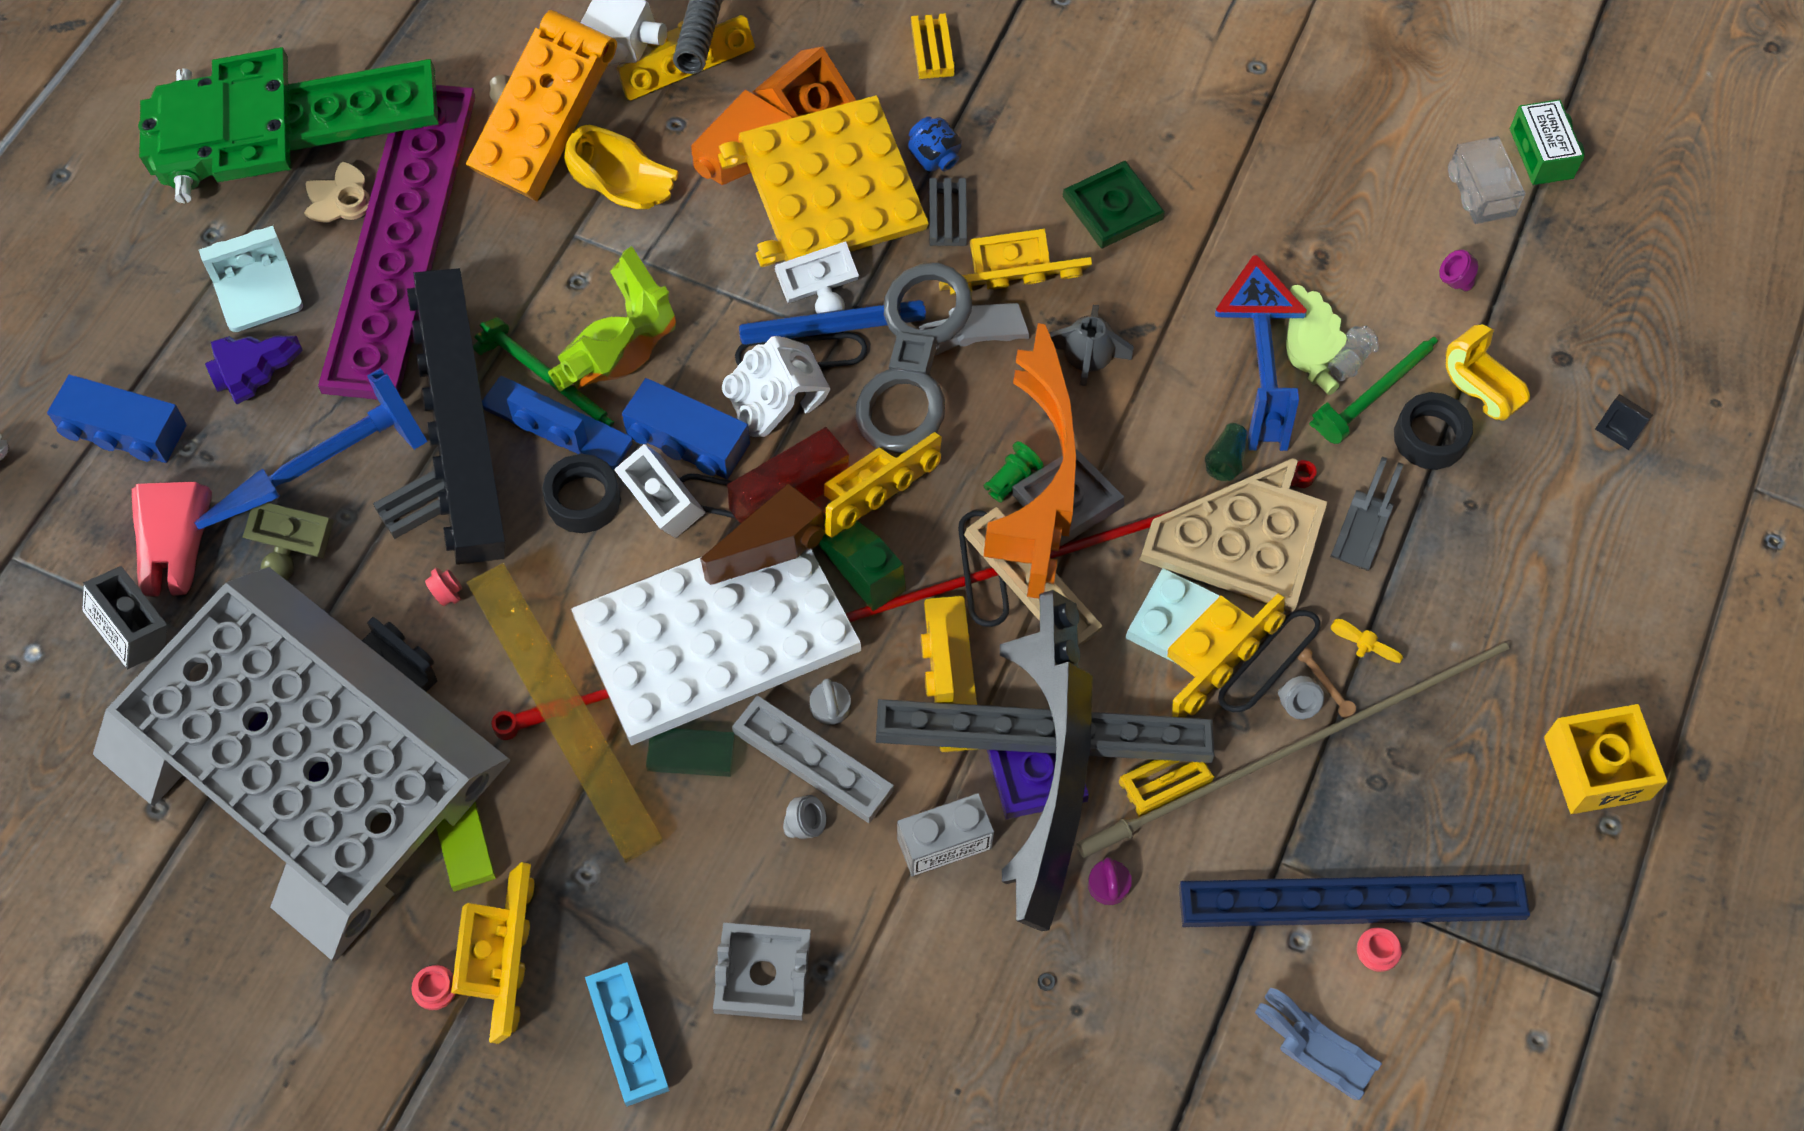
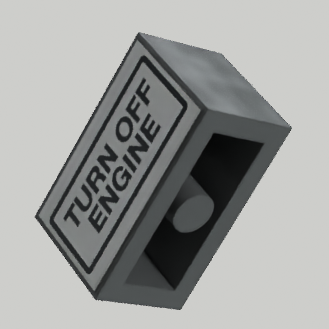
M122 566L83 582L82 611L127 670L157 656L166 643L167 624Z

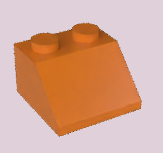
M823 46L801 50L752 91L754 95L792 118L857 101Z

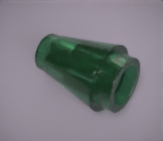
M1236 423L1226 425L1221 435L1206 454V471L1214 479L1231 481L1242 472L1247 430L1243 426Z

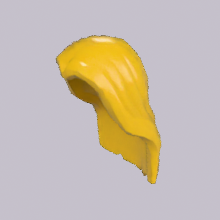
M584 125L577 128L566 142L564 159L573 179L586 188L600 192L615 204L637 210H646L670 199V190L673 189V182L678 179V171L651 161L631 139L598 126Z

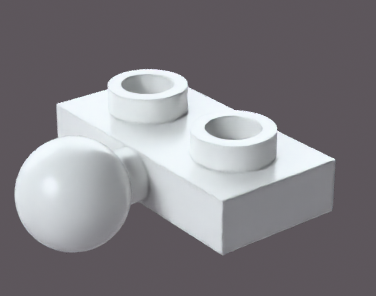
M846 241L775 265V272L787 303L817 294L818 299L815 303L817 314L845 310L844 300L839 294L832 292L831 289L856 281L859 277Z

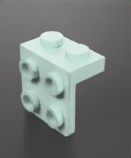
M273 226L254 230L248 234L199 249L203 264L214 284L226 323L232 332H239L299 312L303 308V303L287 258Z

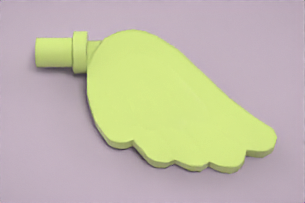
M1294 285L1290 292L1306 308L1307 312L1305 318H1289L1286 339L1288 359L1294 367L1309 373L1308 380L1313 385L1318 384L1328 395H1331L1339 388L1340 384L1329 374L1328 366L1333 364L1341 355L1347 340L1346 335L1340 331L1341 318L1333 314L1331 306L1323 302L1320 293L1317 291L1307 293L1303 286Z

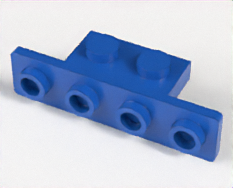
M500 376L482 400L484 410L576 454L594 455L606 461L613 470L619 465L633 443L631 436L504 376Z

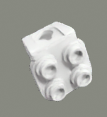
M773 336L765 345L758 344L752 350L746 352L743 361L732 374L725 377L722 384L723 393L730 399L737 413V419L748 424L749 435L752 437H765L770 434L792 409L795 395L798 392L806 393L800 404L805 413H810L826 399L830 391V387L810 347L780 336Z

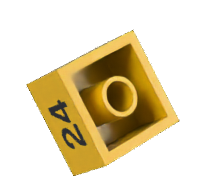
M1639 704L1558 718L1544 736L1570 814L1649 801L1668 782Z

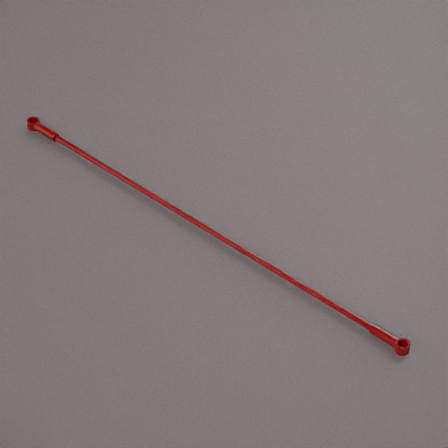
M1307 460L1298 461L1290 486L1295 485L1299 488L1311 486L1317 473L1315 465ZM1304 471L1308 473L1309 477H1302L1298 472ZM1169 512L1059 546V551H1050V559L1150 528L1153 519ZM992 567L971 573V584L998 576L999 574ZM962 576L895 597L875 611L866 606L845 614L850 622L964 587L966 586L965 577ZM602 689L567 701L560 699L516 714L509 711H500L492 718L491 725L499 739L510 740L517 735L520 729L568 715L567 711L610 697L606 689ZM502 722H512V725L509 729H498L499 725Z

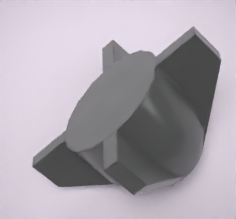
M1094 304L1091 315L1079 318L1069 327L1049 332L1055 348L1064 350L1068 362L1076 369L1082 370L1080 381L1082 386L1087 385L1089 371L1103 369L1110 363L1112 357L1132 360L1134 349L1133 345L1114 333L1107 321L1098 317L1099 305Z

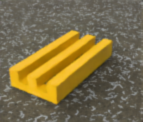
M946 13L939 14V19H933L932 14L925 15V20H919L918 16H911V28L919 79L954 76V62ZM934 29L940 30L945 68H940ZM920 30L927 31L932 69H926Z
M1154 760L1120 776L1119 784L1122 789L1125 788L1130 803H1134L1135 811L1141 817L1211 783L1214 776L1207 764L1204 762H1191L1136 788L1134 783L1180 762ZM1199 770L1200 774L1145 801L1143 800V797Z

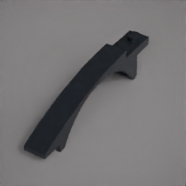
M1054 590L1039 594L1040 632L1000 644V656L1025 669L1040 686L1048 701L1055 726L1056 763L1047 802L1026 843L1002 869L1003 883L1010 884L1016 882V921L1042 932L1050 930L1062 894L1081 818L1091 747L1093 675L1078 667V662L1080 661L1077 632L1079 612L1076 603Z

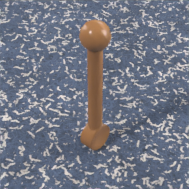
M1306 647L1298 655L1297 659L1309 666L1339 705L1338 713L1342 718L1346 719L1354 715L1356 712L1355 704L1351 701H1345L1312 658L1311 649Z

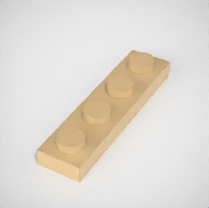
M997 507L966 528L964 536L982 556H984L988 522L1005 517ZM983 557L1040 621V600L1027 597L1032 564ZM1055 574L1054 584L1046 583L1044 592L1054 590L1077 604L1079 612V623L1077 624L1078 647H1081L1099 633L1103 626L1061 578Z

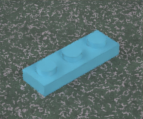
M626 962L585 977L626 1107L670 1091L628 963Z

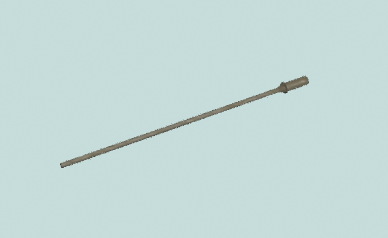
M1504 642L1139 818L1128 820L1122 818L1119 823L1077 842V849L1080 855L1086 858L1127 837L1130 839L1132 834L1142 825L1509 650V645Z

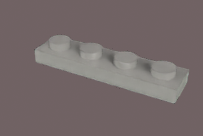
M758 695L732 726L735 735L869 824L894 791L892 783Z

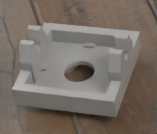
M723 923L721 943L717 951L718 965L715 967L714 1014L802 1021L811 930ZM767 961L775 967L776 976L770 984L757 985L751 980L750 970L755 963Z

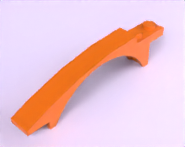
M1040 323L1037 325L1033 351L1019 349L1017 351L1016 364L1026 371L1015 370L1013 384L1028 393L1047 413L1059 436L1063 461L1052 482L1032 502L1008 516L988 522L983 556L1032 564L1027 597L1038 599L1039 594L1044 593L1046 583L1054 584L1057 559H1050V551H1059L1061 536L1069 537L1073 515L1076 449L1070 398L1055 346L1046 325Z

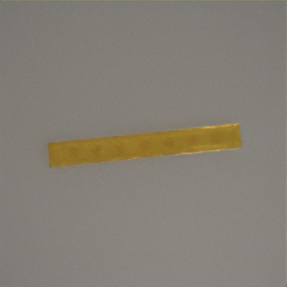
M504 563L467 581L470 591L625 863L661 844L663 839Z

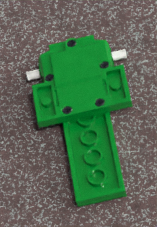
M280 47L213 59L212 76L192 79V72L190 70L182 68V73L178 69L176 71V81L155 86L150 99L140 100V121L138 124L140 130L139 158L150 175H156L161 184L176 189L175 200L177 202L185 203L186 200L189 203L192 199L191 190L199 186L200 180L210 175H213L218 183L290 170L291 150L437 125L438 110L435 68L431 59L288 84V56L284 48Z

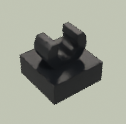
M1619 394L1595 430L1629 450L1653 414Z

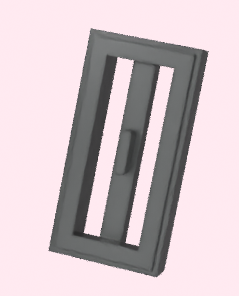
M929 178L930 246L967 245L966 178H959L958 183H951V178H944V182H937V178ZM937 193H944V236H937ZM952 193H958L959 237H952Z
M434 471L373 503L375 510L394 539L440 514L438 500L427 506L425 505L428 501L436 498L438 492L445 491L443 479L435 480ZM423 507L422 509H420V510H418V511L412 513L411 515H409V516H407V517H405V518L399 520L398 522H396V523L393 522V520H395V519L401 517L402 515H404V514H406V513H408V512H410V511H412V510H417V509Z

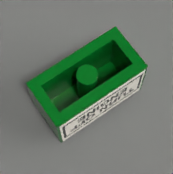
M1561 100L1520 105L1509 129L1532 185L1574 179L1581 163L1584 161L1585 151L1583 144L1576 138L1573 131L1572 118L1565 112Z

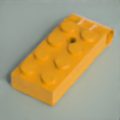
M549 10L542 18L539 29L535 28L466 165L475 172L537 202L565 149L566 142L577 126L607 65L615 55L617 48L616 39L554 10ZM553 81V84L548 87V84Z

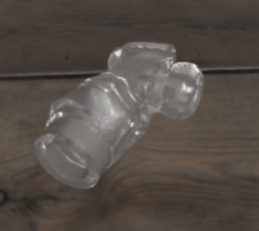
M1354 326L1350 328L1346 334L1348 339L1346 344L1328 364L1329 371L1339 381H1344L1348 377L1357 375L1365 364L1366 358L1372 352L1379 351V339L1368 326Z

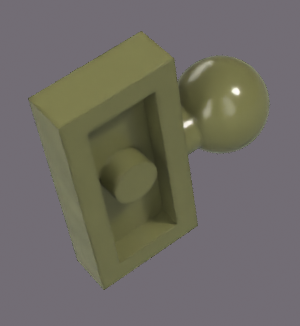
M267 502L250 510L242 538L275 546L274 551L263 558L261 569L270 567L287 581L294 571L293 561L289 557L290 552L295 551L323 559L334 520Z

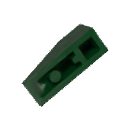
M856 521L851 528L842 530L832 538L826 533L824 534L818 546L872 611H875L906 591L903 563L878 535L863 524Z

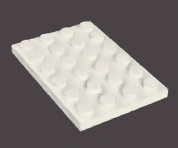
M807 549L796 559L713 585H709L705 581L701 560L697 558L571 608L576 624L631 746L861 651V642L811 549Z

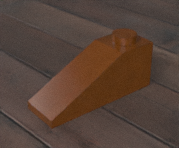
M787 484L700 558L705 581L709 585H713L798 558L803 552L814 548L822 540L825 534L823 510L790 484Z

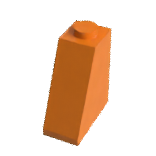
M745 89L691 145L695 170L706 179L711 178L721 185L750 174L751 171L747 162L732 168L722 169L718 154L721 153L719 145L731 141L739 143L740 132L788 120L792 117Z

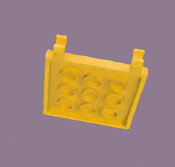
M877 95L740 132L739 143L731 141L719 145L721 153L718 154L722 169L748 163L778 240H768L757 244L759 251L755 254L760 267H766L783 260L789 261L845 241L849 251H855L926 230L929 224Z

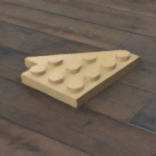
M1292 458L1153 519L1139 560L1264 603H1268L1279 593L1285 597L1284 610L1293 612L1297 607L1327 501L1290 489L1298 460Z

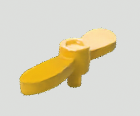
M1335 619L1331 624V630L1336 635L1357 643V656L1364 657L1366 652L1373 651L1395 663H1401L1403 660L1402 654L1378 642V637L1374 632L1369 630L1361 632L1343 619Z

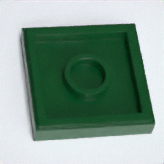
M1126 160L1063 190V198L1101 249L1164 218L1165 211Z

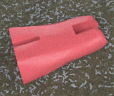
M197 482L136 484L132 488V510L137 552V580L139 589L145 596H159L163 568H168L167 580L172 596L186 595L190 590L195 574L199 545L204 528L198 529L194 522L210 508L212 491L209 487Z

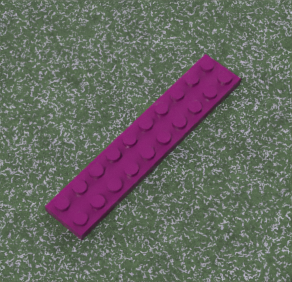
M436 85L438 124L388 133L318 387L321 394L378 400L367 375L379 368L389 376L400 394L414 339L412 321L418 320L417 311L409 310L407 288H414L413 272L431 271L476 99L473 88Z

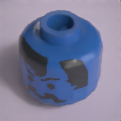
M928 116L912 127L909 132L908 149L925 170L932 172L941 169L945 172L959 161L960 157L957 154L961 149L962 140L946 120L940 117L932 119V117Z

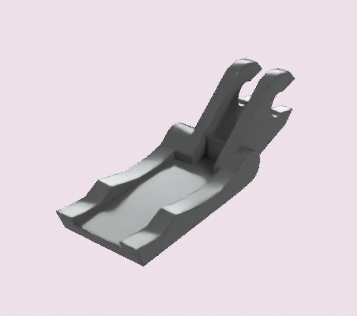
M1383 456L1368 493L1356 490L1330 556L1366 571L1370 569L1394 506L1389 501L1404 465L1398 462L1384 499L1374 497L1373 494L1387 461V458Z

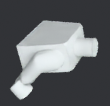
M592 0L580 22L616 39V52L607 66L616 63H635L640 60L647 44L662 46L667 38L666 25L655 22L649 3L646 0Z

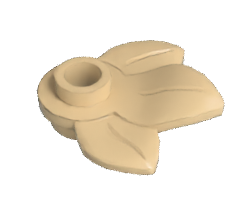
M341 162L336 170L335 180L306 181V190L309 199L313 203L304 212L308 218L316 222H331L339 218L354 220L366 214L370 196L364 190L365 177L355 166Z

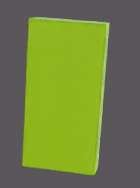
M475 801L454 826L443 819L436 827L451 888L454 892L496 879Z

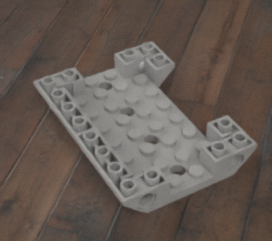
M270 567L228 581L212 596L106 709L93 752L97 759L152 806H155L182 776H185L285 861L286 865L270 908L333 962L342 955L394 895L385 885L437 825L445 819L454 826L510 762L508 757ZM200 663H207L208 672L206 676L196 682L190 681L189 675L193 667ZM259 712H267L268 721L266 725L258 731H250L248 724L251 717ZM318 762H327L329 771L326 777L321 781L311 782L309 780V771L312 766ZM380 813H389L391 815L389 828L383 833H372L370 825L373 818Z

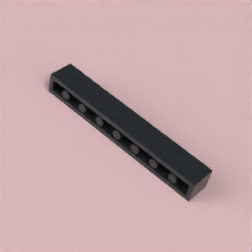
M460 268L413 272L414 288H407L409 310L417 311L418 320L412 321L414 343L422 344L423 354H417L419 376L427 377L429 387L422 388L425 411H432L434 421L427 422L430 446L438 445L439 456L432 457L435 480L443 479L445 491L438 492L440 514L449 516L450 527H443L446 551L454 550L456 565L501 560L505 557V539Z

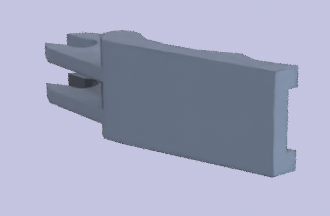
M1270 988L1265 995L1266 1000L1295 1023L1294 1026L1277 1010L1266 1004L1260 1003L1255 1013L1261 1020L1285 1038L1280 1047L1281 1051L1353 1100H1360L1365 1093L1363 1090L1374 1072L1379 1070L1382 1063L1366 1054L1360 1047L1328 1029L1311 1013L1302 1011L1286 994L1277 989Z

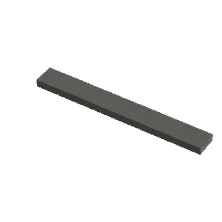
M878 699L876 743L1056 754L1055 726L1050 709ZM1092 712L1089 756L1212 763L1214 758L1213 720Z

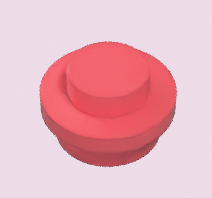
M438 568L431 571L432 576L425 580L432 595L444 607L450 602L454 604L459 602L461 598L458 592L462 590V586L454 574L448 569L445 572Z
M1376 927L1365 931L1361 935L1357 943V954L1360 961L1367 968L1377 972H1384L1392 969L1399 962L1402 955V947L1394 933L1385 928Z
M440 965L428 966L419 971L412 982L411 988L413 998L417 1004L427 1010H439L450 1004L456 995L451 993L453 973Z

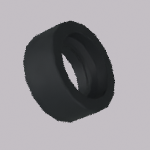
M1427 392L1413 397L1404 405L1394 427V442L1399 453L1410 463L1424 469L1439 470L1452 466L1461 459L1473 435V420L1468 409L1457 399L1444 393ZM1421 416H1434L1444 420L1452 427L1456 435L1454 443L1441 447L1432 446L1421 441L1411 428L1413 419Z
M577 454L563 458L550 468L545 475L542 486L549 516L556 525L568 532L583 534L599 530L611 522L618 512L621 501L615 472L606 461L594 455ZM582 477L594 478L604 485V497L598 504L589 509L572 510L562 506L559 502V491L573 479Z

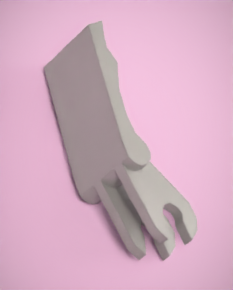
M1019 304L972 306V312L964 328L952 339L937 345L935 355L957 345L964 347L980 341L1029 339V332ZM954 308L950 309L949 317L951 316ZM947 319L923 324L919 327V330L935 328L942 325Z

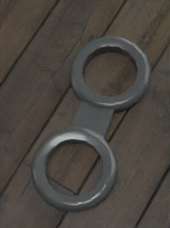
M924 263L907 269L891 283L884 298V317L889 330L896 336L889 369L877 374L863 387L856 402L855 420L861 435L873 447H880L888 453L906 452L932 433H937L944 419L945 398L939 383L930 376L937 345L952 339L962 330L972 312V292L968 282L952 267L940 263ZM925 280H938L947 283L956 293V306L951 316L942 325L932 329L918 330L908 326L901 319L900 303L905 293L912 286ZM897 384H911L921 388L928 397L929 406L928 413L919 427L905 435L890 436L880 432L874 426L872 408L877 397L887 388Z

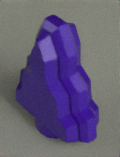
M228 336L211 341L214 360L206 362L205 365L217 392L228 389L234 402L239 404L255 396L256 388L270 382L273 372L289 365L303 349L297 336H274L262 341L251 336L238 340Z

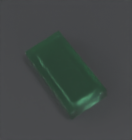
M673 728L649 738L646 761L647 771L731 777L735 734L734 732Z

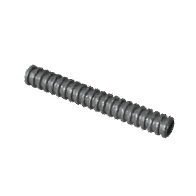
M689 0L673 55V62L680 71L696 74L705 67L723 0Z

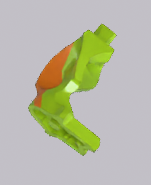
M632 246L623 251L619 262L610 271L626 299L627 317H608L591 323L558 355L561 363L549 370L548 374L559 391L572 384H575L576 388L580 389L591 383L619 379L631 374L650 358L657 342L675 330L676 320L668 300L669 291L665 286L659 287L655 283Z

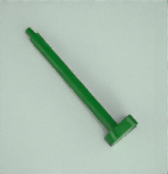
M498 317L480 323L479 326L483 331L474 336L478 340L473 345L475 352L482 355L497 346L502 347L590 417L610 427L614 425V421L607 417L608 413L574 386L570 385L564 390L559 391L548 374V371L551 369L507 335L509 332L508 324Z
M1432 337L1429 341H1423L1340 414L1326 402L1312 415L1314 419L1309 425L1315 428L1329 442L1333 444L1341 443L1349 436L1348 424L1431 353L1433 346L1438 343V339Z

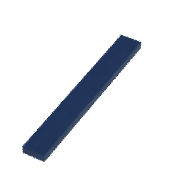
M1524 874L1180 881L1179 884L1182 927L1527 920L1530 916Z

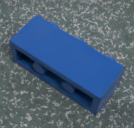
M70 374L47 411V414L57 427V432L63 437L73 441H78L80 438L91 441L107 451H114L115 449L126 451L135 458L146 462L153 459L167 463L187 426L175 404Z
M648 378L644 379L622 412L625 431L632 437V440L639 444L649 443L661 449L664 454L674 460L683 459L688 461L709 476L716 474L728 480L750 445L747 423Z

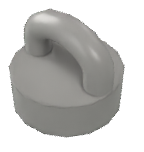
M1298 676L1292 678L1278 690L1282 706L1295 719L1304 720L1311 718L1323 706L1324 693L1315 680L1310 677Z
M824 679L821 684L813 689L810 695V711L813 717L818 722L826 725L838 724L848 717L851 710V697L848 690L842 684L832 682L830 679Z
M812 795L797 797L790 801L783 824L785 835L789 838L807 839L818 837L822 834L826 826V812L822 802Z

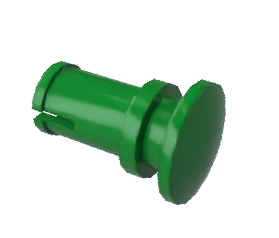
M1016 441L1012 447L1015 454H1009L1005 458L1006 463L983 485L984 489L989 491L988 494L1000 503L1013 490L1012 486L1032 475V469L1038 471L1044 467L1039 456L1022 442Z

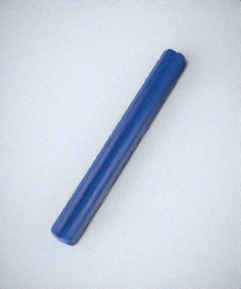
M916 300L900 303L901 319L905 323L924 320L926 318L924 302ZM884 305L741 324L739 326L741 343L747 345L767 342L773 336L791 339L886 326L887 322L884 317Z

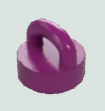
M1456 250L1443 260L1439 270L1440 278L1451 288L1470 291L1475 284L1478 261L1469 252Z
M1110 857L1098 862L1092 868L1088 877V890L1091 896L1097 902L1104 905L1121 903L1127 897L1131 888L1129 870L1122 863Z

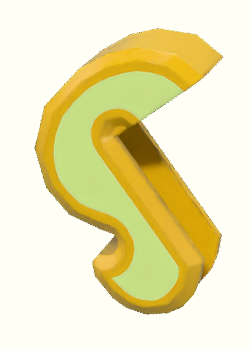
M1483 324L1474 325L1448 345L1446 350V369L1451 381L1459 390L1468 396L1479 398L1484 402L1483 412L1495 420L1504 421L1529 402V389L1524 381L1486 352L1491 344L1494 329Z

